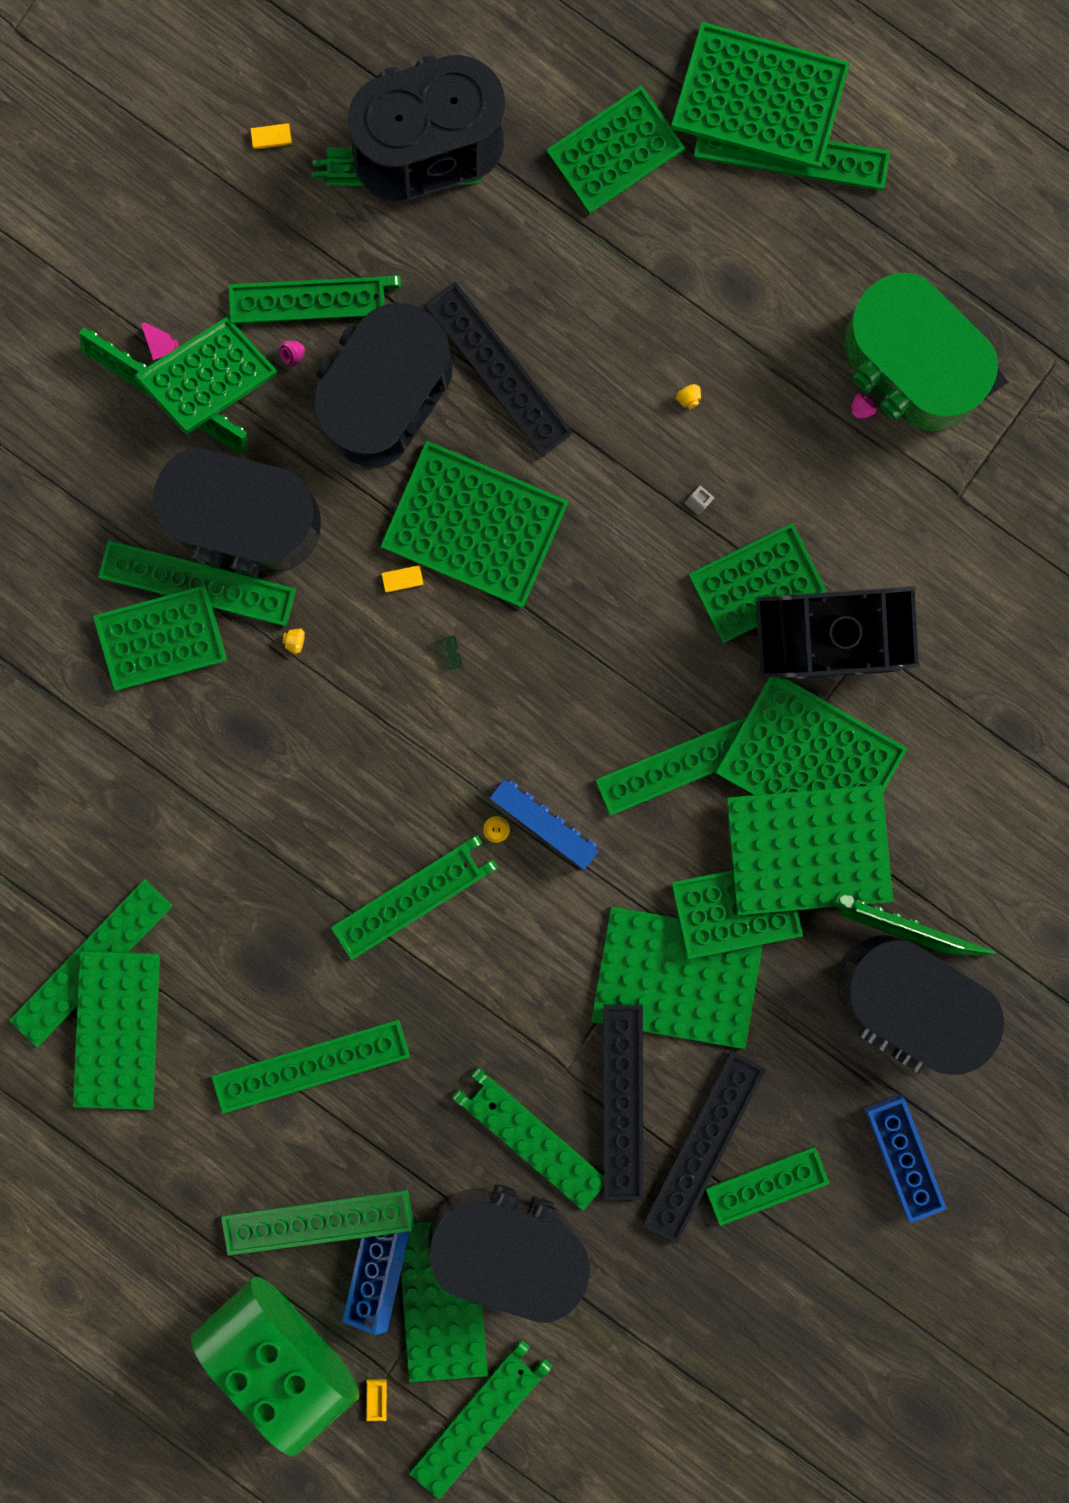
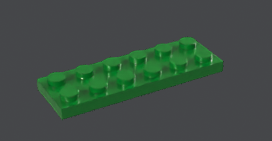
M812 1146L706 1187V1191L719 1225L722 1226L829 1184L816 1147Z

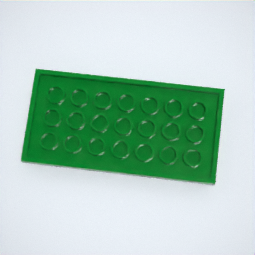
M80 951L73 1107L153 1110L160 974L159 953Z
M432 1221L413 1222L414 1230L409 1233L401 1268L409 1382L488 1376L483 1307L481 1304L453 1296L439 1285L431 1268L428 1244L429 1229Z

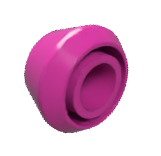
M298 341L282 342L280 355L287 365L296 366L303 359L305 349Z
M863 393L857 394L851 405L852 413L858 419H865L875 414L877 409L874 401Z

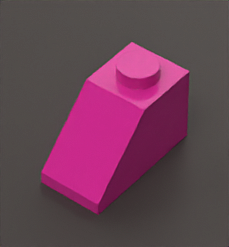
M145 322L141 323L155 362L179 347L177 340H173L169 334Z

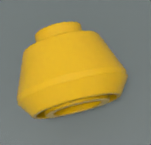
M693 384L677 392L676 400L683 407H688L689 409L698 406V401L701 400L700 386Z
M292 629L288 633L285 632L282 644H285V648L293 654L300 653L304 643L305 632L302 629Z
M494 816L485 822L483 832L489 841L499 843L508 837L510 827L504 818Z

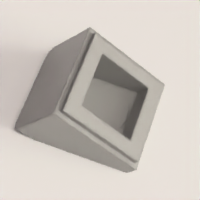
M700 485L687 499L685 504L697 515H700L714 497Z

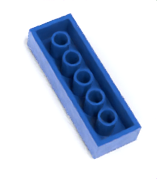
M511 779L508 782L503 780L490 799L585 870L598 853V850L595 849L597 845L589 838L586 841L580 837L582 833L573 826L570 829L564 825L566 821L560 816L556 815L553 817L548 813L550 809L544 804L540 803V805H537L533 802L535 797L527 791L521 793L518 790L519 785Z
M899 1094L865 1107L864 1111L904 1216L908 1222L912 1223L946 1210V1205L905 1098Z
M410 1231L361 1238L342 1323L373 1335L387 1332Z

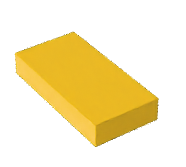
M289 123L251 128L254 150L292 145Z
M420 565L382 573L386 593L424 585Z
M367 1379L366 1421H386L387 1379Z

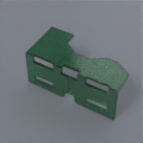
M455 635L445 638L441 637L445 653L446 651L450 653L449 657H447L449 669L453 670L463 667L460 654L456 653L458 645ZM451 639H454L455 646L452 645Z

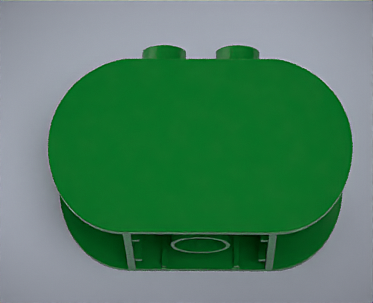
M897 273L889 275L870 286L860 298L846 328L844 339L845 352L850 365L857 372L852 377L854 382L868 394L874 389L884 399L880 404L881 409L894 421L902 417L910 425L928 431L951 428L965 420L984 400L994 385L998 371V360L995 349L990 341L932 283L917 274Z
M260 1277L251 1278L191 1335L193 1350L207 1374L274 1447L287 1455L297 1456L359 1398L357 1384L340 1357L285 1296L271 1283Z

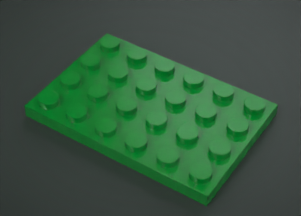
M642 85L546 149V153L589 215L685 151V147Z
M225 317L137 373L135 379L185 434H188L276 376L277 370L235 324L230 323V319Z
M793 523L688 574L722 644L757 627L755 597L827 592Z
M206 585L93 616L114 691L227 661Z
M733 870L671 883L688 960L803 937L797 910L737 915Z

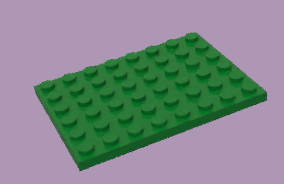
M702 22L671 129L820 170L850 62Z
M426 441L381 544V548L523 608L569 501Z
M768 678L715 773L752 795L882 785L884 792L908 748L788 679Z
M882 785L726 798L737 915L835 907L833 900L843 894L852 896L854 901L861 900L867 904L893 902Z
M611 906L591 1022L603 1024V1004H643V1031L745 1049L763 945L688 960L679 918Z

